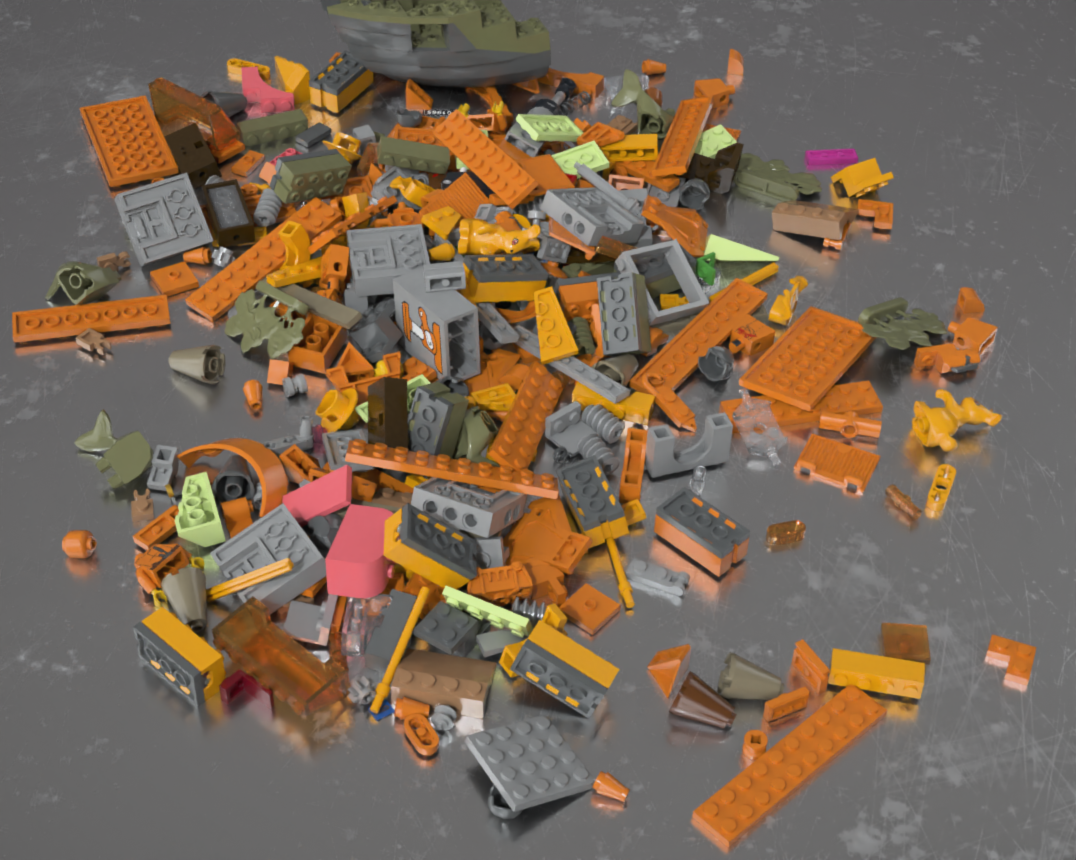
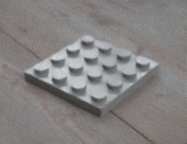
M546 714L466 736L465 744L513 812L593 789L595 779Z

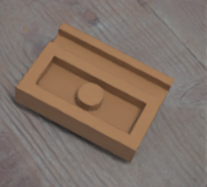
M621 115L616 116L607 124L624 132V135H631L638 129L637 122L633 123L631 119Z

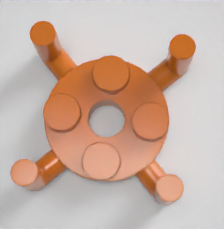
M399 202L398 208L393 210L391 215L389 213L388 218L375 220V228L422 224L423 229L424 224L421 222L423 214L420 211L418 214L414 212L413 208L406 207L404 202ZM429 228V235L435 236V232Z

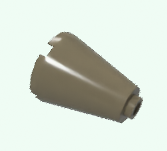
M217 345L175 350L168 359L171 369L207 384L218 383L220 380L217 379L219 375L223 376L226 365L225 355L220 352L219 349L221 347Z
M625 354L599 361L592 368L626 387L638 368V362L633 355Z
M200 568L178 569V574L172 576V573H170L162 580V591L180 621L184 625L188 624L193 632H199L207 625L206 576Z
M729 652L724 663L728 665L724 671L721 670L717 688V693L724 699L771 700L783 694L784 684L781 683L780 677L735 653Z

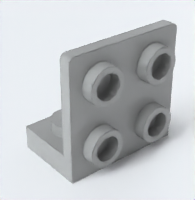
M542 228L539 236H537L542 239L537 258L566 263L571 245L549 236V230Z
M577 401L545 418V436L558 447H565L567 454L572 453L571 457L579 454L577 446L583 436L589 433L598 434L580 420L581 404Z
M329 594L327 602L323 601L322 606L292 600L282 636L327 646L338 595Z

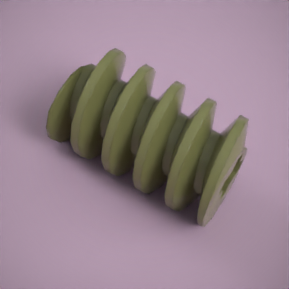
M582 317L572 318L569 321L577 327L573 338L578 348V354L573 356L577 358L584 354L593 355L595 346L588 321Z

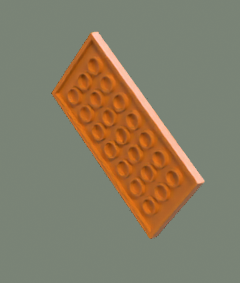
M146 95L80 108V114L110 187L179 173L178 166Z
M810 306L739 379V385L810 412L877 337H871L863 332L862 329L864 328L856 321Z

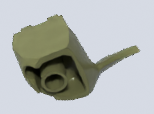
M626 69L623 77V88L615 96L611 105L613 107H623L637 102L638 134H657L658 140H663L673 121L675 110L671 108L663 110L642 90L636 73Z
M68 261L58 268L45 298L49 300L61 286L75 305L87 304L102 298L122 279L116 270L112 271L110 267L101 268L86 263Z
M479 406L471 407L465 412L452 458L456 459L466 455V459L471 460L473 463L487 462L492 464V466L500 467L497 463L481 455V452L497 436L499 428L486 411L480 410Z
M104 409L99 413L94 429L78 437L74 443L84 451L107 450L103 454L104 457L95 465L102 474L112 467L116 474L107 481L113 489H117L122 485L126 486L142 476L152 466L151 461L154 452L142 434L137 430L115 438L110 417Z

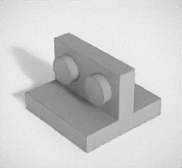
M502 537L472 538L476 541V556L473 557V560L477 562V567L488 569L506 566L505 561L509 557L510 552L509 547H503Z

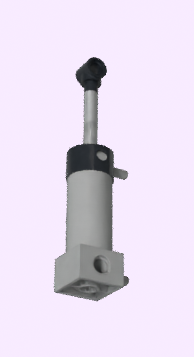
M562 78L552 100L540 99L536 101L526 114L562 115L559 105L563 100L567 101L570 99L576 88V83L569 78ZM517 122L514 123L505 137L506 141L531 157L539 156L541 148L546 143V141L533 140L531 135L522 129L521 125Z

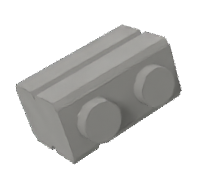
M462 261L423 265L426 293L466 289L465 270Z

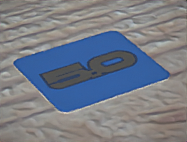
M387 700L383 701L378 713L370 711L377 721L395 712Z

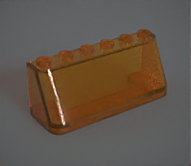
M156 78L148 84L157 121L166 125L179 118L189 124L196 123L199 129L212 135V137L206 139V144L216 151L240 140L238 128L219 105L164 78Z
M254 596L211 630L214 637L213 644L219 651L224 650L234 663H240L250 676H256L262 686L273 690L280 701L289 703L297 715L307 716L345 699L350 693L348 688L351 686L347 670L332 658L323 663L271 621L269 609Z

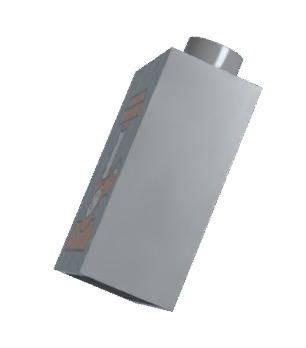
M423 267L394 278L396 326L403 334L398 340V344L410 355L434 369L438 379L451 376L466 380L480 374L478 308L456 290L426 293Z

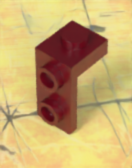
M238 669L230 677L225 678L219 685L221 701L227 705L243 691H246L271 709L274 706V693L272 689L267 685H262L256 681L253 675L246 674L241 669Z

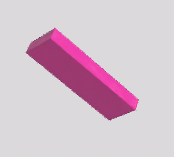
M855 149L805 151L808 165L858 163L859 159Z

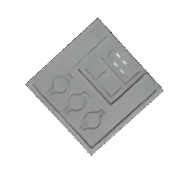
M187 173L119 193L114 199L141 268L182 255L187 251L207 247L213 242Z
M597 187L549 189L540 208L587 246L637 242L645 224Z
M422 224L347 230V247H349V260L356 297L393 294L394 278L420 269L425 264H430Z
M433 477L414 487L411 505L459 532L462 529L489 538L523 517L527 494L507 490L497 491L494 494L478 488V485Z
M283 503L210 553L228 581L286 558H290L292 563H294L292 571L237 592L257 623L327 576L325 559Z

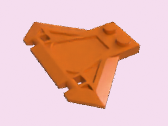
M647 195L641 215L661 226L673 240L677 239L678 243L693 257H703L709 224L696 209L666 206L657 197Z
M499 348L492 349L491 354L480 352L481 373L463 381L468 387L469 396L471 397L472 392L502 385L499 382L500 379L513 365L518 363L521 355ZM436 377L430 383H434L439 379Z
M559 493L557 499L543 497L531 501L527 506L531 511L523 513V517L516 521L503 539V547H509L510 552L505 565L509 566L513 562L520 561L525 569L539 565H548L559 569L561 572L571 574L591 546V537L571 531Z

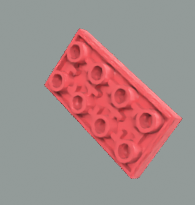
M345 465L284 495L282 503L301 527L308 525L309 520L313 517H324L351 504L352 468Z

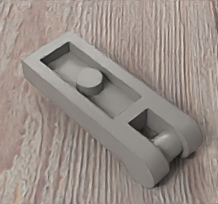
M633 558L626 571V577L629 580L677 596L683 594L685 590L684 585H687L690 580V575L684 571L678 573Z

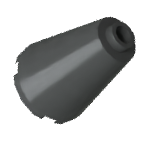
M207 91L200 96V99H202V104L199 105L201 115L206 122L211 123L210 125H216L243 111L247 106V99L241 93Z
M233 455L226 461L212 484V492L215 499H218L220 502L246 497L247 500L253 499L255 485L245 458L240 455Z

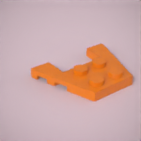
M399 351L383 355L382 360L388 374L349 383L343 365L326 369L325 374L339 392L342 393L349 388L357 390V407L368 401V386L383 377L400 378L401 354Z

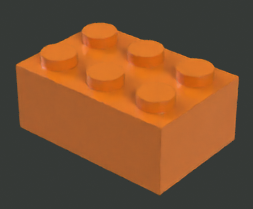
M310 313L302 329L303 339L298 344H294L292 349L288 351L289 362H294L295 367L325 374L326 369L330 367L347 340V328Z

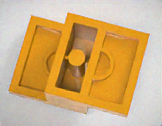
M875 158L848 166L831 176L833 183L840 181V184H844L848 197L855 195L856 198L865 195L869 191L873 193L880 190V188L889 184L888 181L894 178L892 172L881 174Z

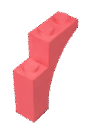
M241 67L243 95L246 97L247 103L261 102V113L295 110L293 93L280 91L266 84L259 76L258 67Z

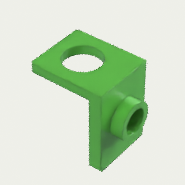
M714 252L698 258L695 274L710 286L714 285L716 274L714 269L716 253ZM707 259H710L709 264L705 262Z

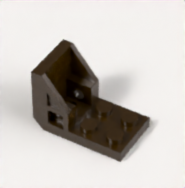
M737 142L718 150L715 159L694 153L687 172L675 176L686 178L685 183L694 178L702 179L707 183L711 191L720 194L729 192L739 167L744 144Z

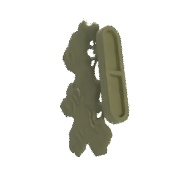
M751 153L741 155V161L734 177V183L737 186L784 202L796 201L799 197V192L805 195H811L813 192H822L821 183L813 173L800 172L791 174L788 172L790 168L784 165L783 160L772 159L764 162L759 156Z
M259 280L256 289L264 294L263 297L257 300L253 289L240 293L235 302L237 315H233L226 321L225 334L235 337L243 333L242 342L240 343L243 353L249 351L251 347L260 346L264 339H268L267 351L270 358L274 359L290 351L294 344H298L303 339L302 329L305 326V319L297 318L293 320L291 312L295 310L302 315H306L310 307ZM267 296L276 301L273 307H264ZM279 303L288 307L285 315L282 317H277L274 314ZM286 318V321H289L288 328H284Z
M902 297L867 307L858 318V323L864 328L862 329L863 332L871 337L884 338L890 347L900 350L910 347L909 341L922 346H932L928 340V334L923 331L935 334H948L944 323L939 320L936 314L928 313L918 308L912 309L913 314L906 313L909 303ZM901 316L904 317V320L895 319Z

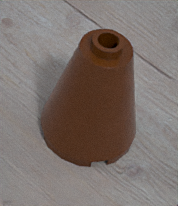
M691 671L688 673L669 710L673 715L723 729L726 725L731 727L737 715L733 712L735 707Z

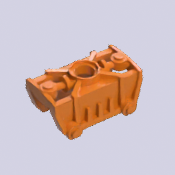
M516 561L509 566L488 569L477 567V576L468 582L467 594L499 607L508 603L513 604L516 597H519V601L525 600V598L530 601L533 584L524 565L520 561Z

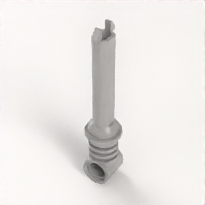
M578 162L574 164L580 176L644 222V226H647V218L641 215L643 206H639L640 203H638L637 198H627L584 163L582 165ZM655 223V226L651 228V232H655L659 225Z

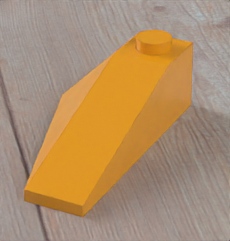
M275 56V69L284 92L293 93L294 105L310 100V71L301 63L295 64L292 60L287 61L286 58Z

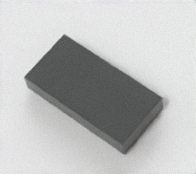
M319 122L295 136L296 142L310 147L332 132L331 128Z

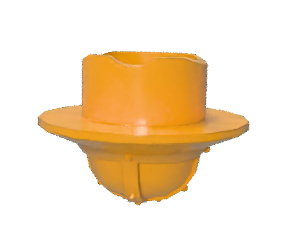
M336 133L332 143L322 141L328 150L337 149L351 165L356 160L366 159L357 154L361 141L352 136Z
M349 388L342 393L336 389L325 393L315 412L318 417L322 418L320 425L322 433L335 432L338 429L349 430L358 423L359 414L355 411L358 400L356 389Z

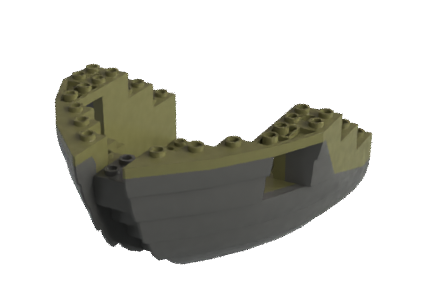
M320 0L322 8L327 12L331 24L336 28L342 42H346L354 58H359L361 63L371 72L382 73L396 81L407 83L408 79H411L417 85L476 88L501 86L542 78L547 74L549 66H551L549 31L539 18H529L522 22L516 21L501 0Z

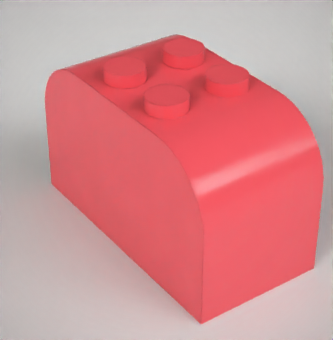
M349 505L325 559L328 594L354 598H371L385 590L389 578L394 576L395 564H398L384 556L385 520L393 515L391 511L378 507Z

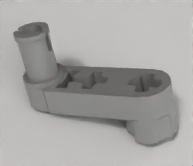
M310 415L300 416V432L298 434L266 441L262 444L267 449H270L279 459V456L294 444L302 451L312 448L314 444V433L312 432L313 417Z

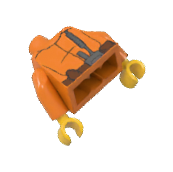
M496 101L494 102L492 111L497 114L470 115L468 114L470 106L467 103L464 106L462 104L459 106L458 110L478 129L487 130L488 134L505 135L507 121L504 112H502L504 107L503 101H500L499 105L496 104Z
M155 544L145 553H140L135 557L134 565L137 569L135 574L138 582L148 594L153 595L154 605L157 608H161V603L158 599H164L167 603L165 594L162 590H157V588H162L161 582L168 574L172 573V576L178 574V569L185 568L189 563L191 567L204 569V560L201 557L193 558L192 554L179 544Z

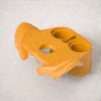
M398 176L390 183L392 189H399L408 201L422 207L421 197L435 190L411 177L402 178Z
M795 276V278L789 279V282L794 286L791 292L786 289L783 291L784 295L779 294L770 310L768 321L784 326L788 325L795 312L799 293L808 286V281L805 277Z

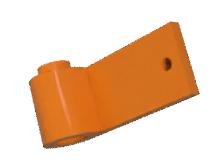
M242 497L220 503L222 516L230 539L253 524L250 513L254 512L251 500Z

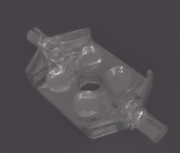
M747 388L740 389L739 393L743 402L733 412L732 417L749 454L766 456L770 458L773 467L780 466L782 463L777 452L786 444L788 437L784 438L770 409L771 401L751 398ZM753 428H761L763 430V433L758 434L754 431Z

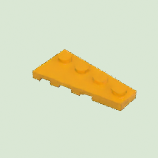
M322 256L280 271H274L272 274L266 275L267 283L277 288L320 278Z
M552 286L535 291L534 303L541 365L578 354V348Z

